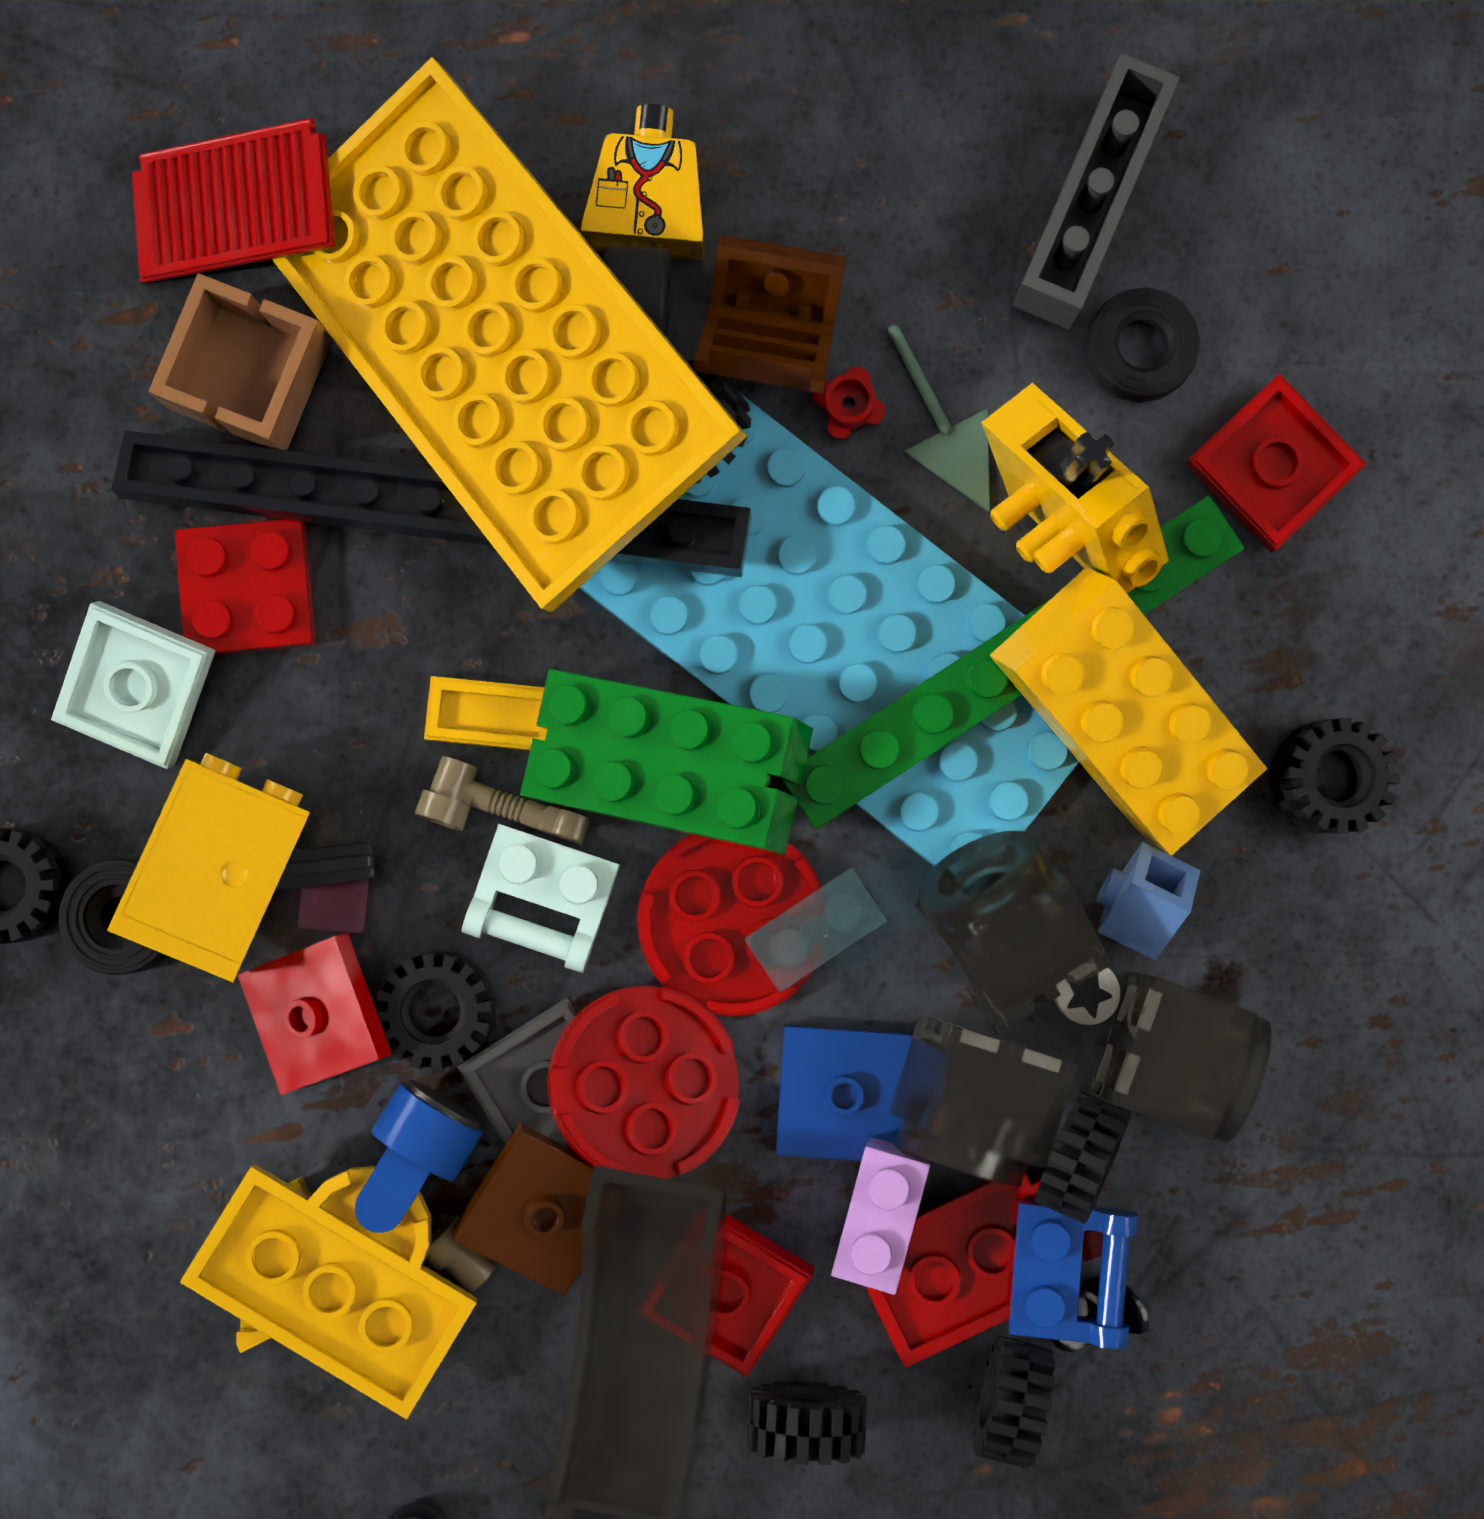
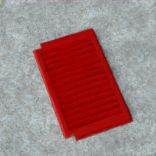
M307 118L140 154L141 170L132 173L140 283L146 284L335 247L326 135L315 133L316 123L314 119Z

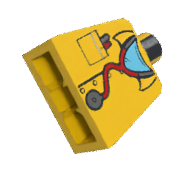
M659 104L640 105L636 109L634 135L617 133L606 135L581 227L582 236L595 251L605 252L610 245L667 248L670 251V258L703 260V229L696 146L693 141L672 138L674 111L671 108Z

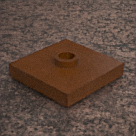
M519 1123L451 1230L453 1241L565 1296L633 1188L630 1181L614 1178L602 1173L583 1161L573 1150Z

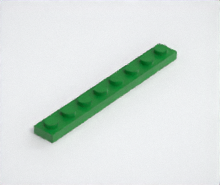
M1210 495L1160 527L1169 561L1161 567L1153 580L1144 586L1135 587L1127 595L1139 610L1146 614L1245 549ZM1047 602L808 757L801 785L782 780L789 793L798 797L797 805L814 831L1021 696L1020 691L989 655Z

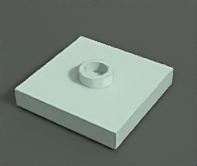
M101 601L90 603L51 720L160 767L169 769L175 766L216 650Z

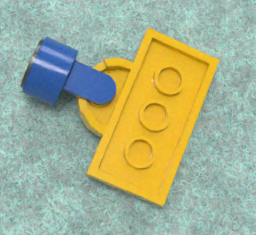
M409 1080L408 1083L400 1082L371 1130L372 1134L388 1147L376 1166L347 1169L327 1179L310 1197L257 1164H254L243 1178L180 1280V1283L407 1420L478 1301L477 1297L423 1265L432 1242L431 1214L420 1189L430 1173L449 1181L456 1180L484 1133V1130L480 1127L482 1122L458 1103L415 1080Z

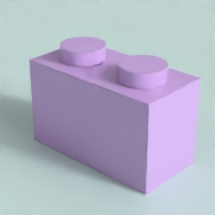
M873 1137L869 1138L865 1146L831 1276L889 1294H896L930 1168L931 1154Z

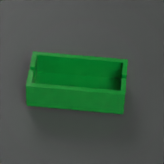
M549 669L536 726L547 729L545 741L534 738L532 740L520 796L778 854H786L798 797L778 789L769 788V783L772 775L786 782L801 785L813 727L791 716Z

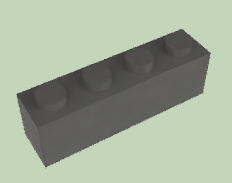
M1121 52L1012 306L1068 330L1071 328L1082 310L1179 82V76Z

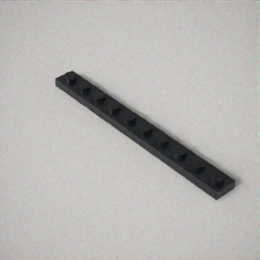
M124 431L111 488L120 499L492 546L433 468ZM677 499L609 561L742 577L752 517L751 508Z

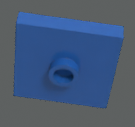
M784 1025L775 1154L862 1161L865 1146L870 1137L905 1147L912 1034Z

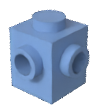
M1142 842L1122 872L1113 868L1105 878L1096 900L1097 903L1104 906L1097 932L1117 941L1125 947L1156 960L1191 913L1200 870Z

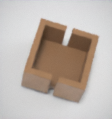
M198 273L148 392L171 411L222 430L224 426L231 434L265 448L288 450L333 340L317 319L266 299L260 305L252 294ZM266 321H268L272 327L265 325Z

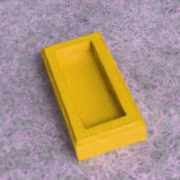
M431 676L424 739L428 741L530 751L533 738L544 741L546 738L547 729L536 726L545 687Z

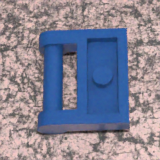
M1019 1198L1008 1324L1009 1335L1083 1342L1108 1349L1127 1348L1129 1325L1123 1322L1128 1254L1130 1236L1137 1234L1138 1213L1120 1208L1095 1206L1086 1224H1083L1036 1203L1035 1200ZM1084 1230L1103 1233L1097 1317L1077 1315Z

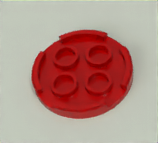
M692 834L672 846L654 866L641 893L637 916L638 934L643 954L660 983L667 988L678 990L693 997L706 1006L705 1009L710 1010L715 1015L744 1016L759 1013L779 1005L795 994L810 977L820 960L825 948L829 925L827 900L818 875L804 855L788 843L786 854L783 855Z
M634 986L619 989L595 999L571 1019L560 1035L551 1057L548 1073V1095L553 1118L561 1135L570 1148L583 1161L614 1178L627 1181L650 1182L683 1175L695 1169L712 1156L721 1146L733 1126L740 1103V1099H738L739 1076L733 1052L735 1047L731 1037L719 1019L710 1010L705 1009L706 1006L693 997L675 989Z

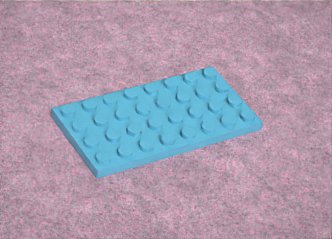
M743 396L750 407V411L746 413L751 418L750 428L742 429L747 435L743 447L736 446L732 450L736 457L729 465L723 459L716 464L720 473L712 478L705 474L701 478V483L694 484L678 498L751 508L752 517L742 577L608 561L579 588L726 704L791 716L813 727L808 758L1025 615ZM1021 695L855 805L970 896H975L1079 761L1026 698Z

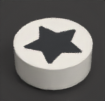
M1079 960L1068 964L1060 971L1054 982L1053 996L1057 1008L1066 1018L1083 1025H1095L1107 1020L1117 1009L1120 1001V986L1114 973L1105 965L1098 962L1093 963L1089 960Z

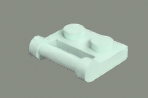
M498 824L474 897L465 915L462 933L479 939L485 933L565 960V968L583 973L620 864ZM498 891L579 918L580 922L575 935L571 936L492 909Z

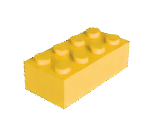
M1084 568L989 655L1140 835L1170 856L1177 852L1267 770V767L1115 579L1092 569Z

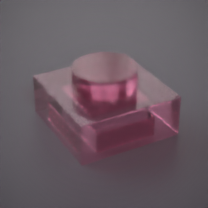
M369 880L302 888L298 929L336 933L348 932V934L363 935Z

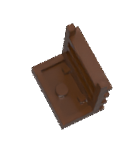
M721 235L717 248L710 305L694 358V372L823 394L846 256Z

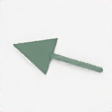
M891 325L888 328V334L940 430V433L904 452L984 510L990 512L988 439L981 423L988 417L987 409L951 426L900 328L897 325Z

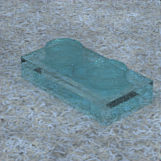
M850 867L746 936L744 940L781 993L887 922V920L852 867Z

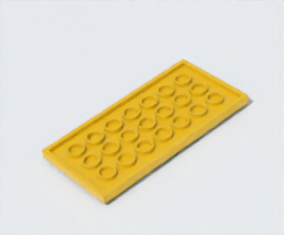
M431 57L328 158L335 247L274 258L272 260L539 607L552 613L740 444L747 435L446 69Z

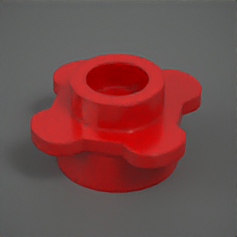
M852 367L847 373L837 376L831 382L825 381L823 394L815 392L812 394L813 402L823 408L828 419L827 432L835 439L843 440L848 438L853 429L864 424L877 425L885 415V406L883 402L875 399V392L870 384L871 376L866 369ZM845 398H852L855 402L854 407L850 409L845 408L843 400Z

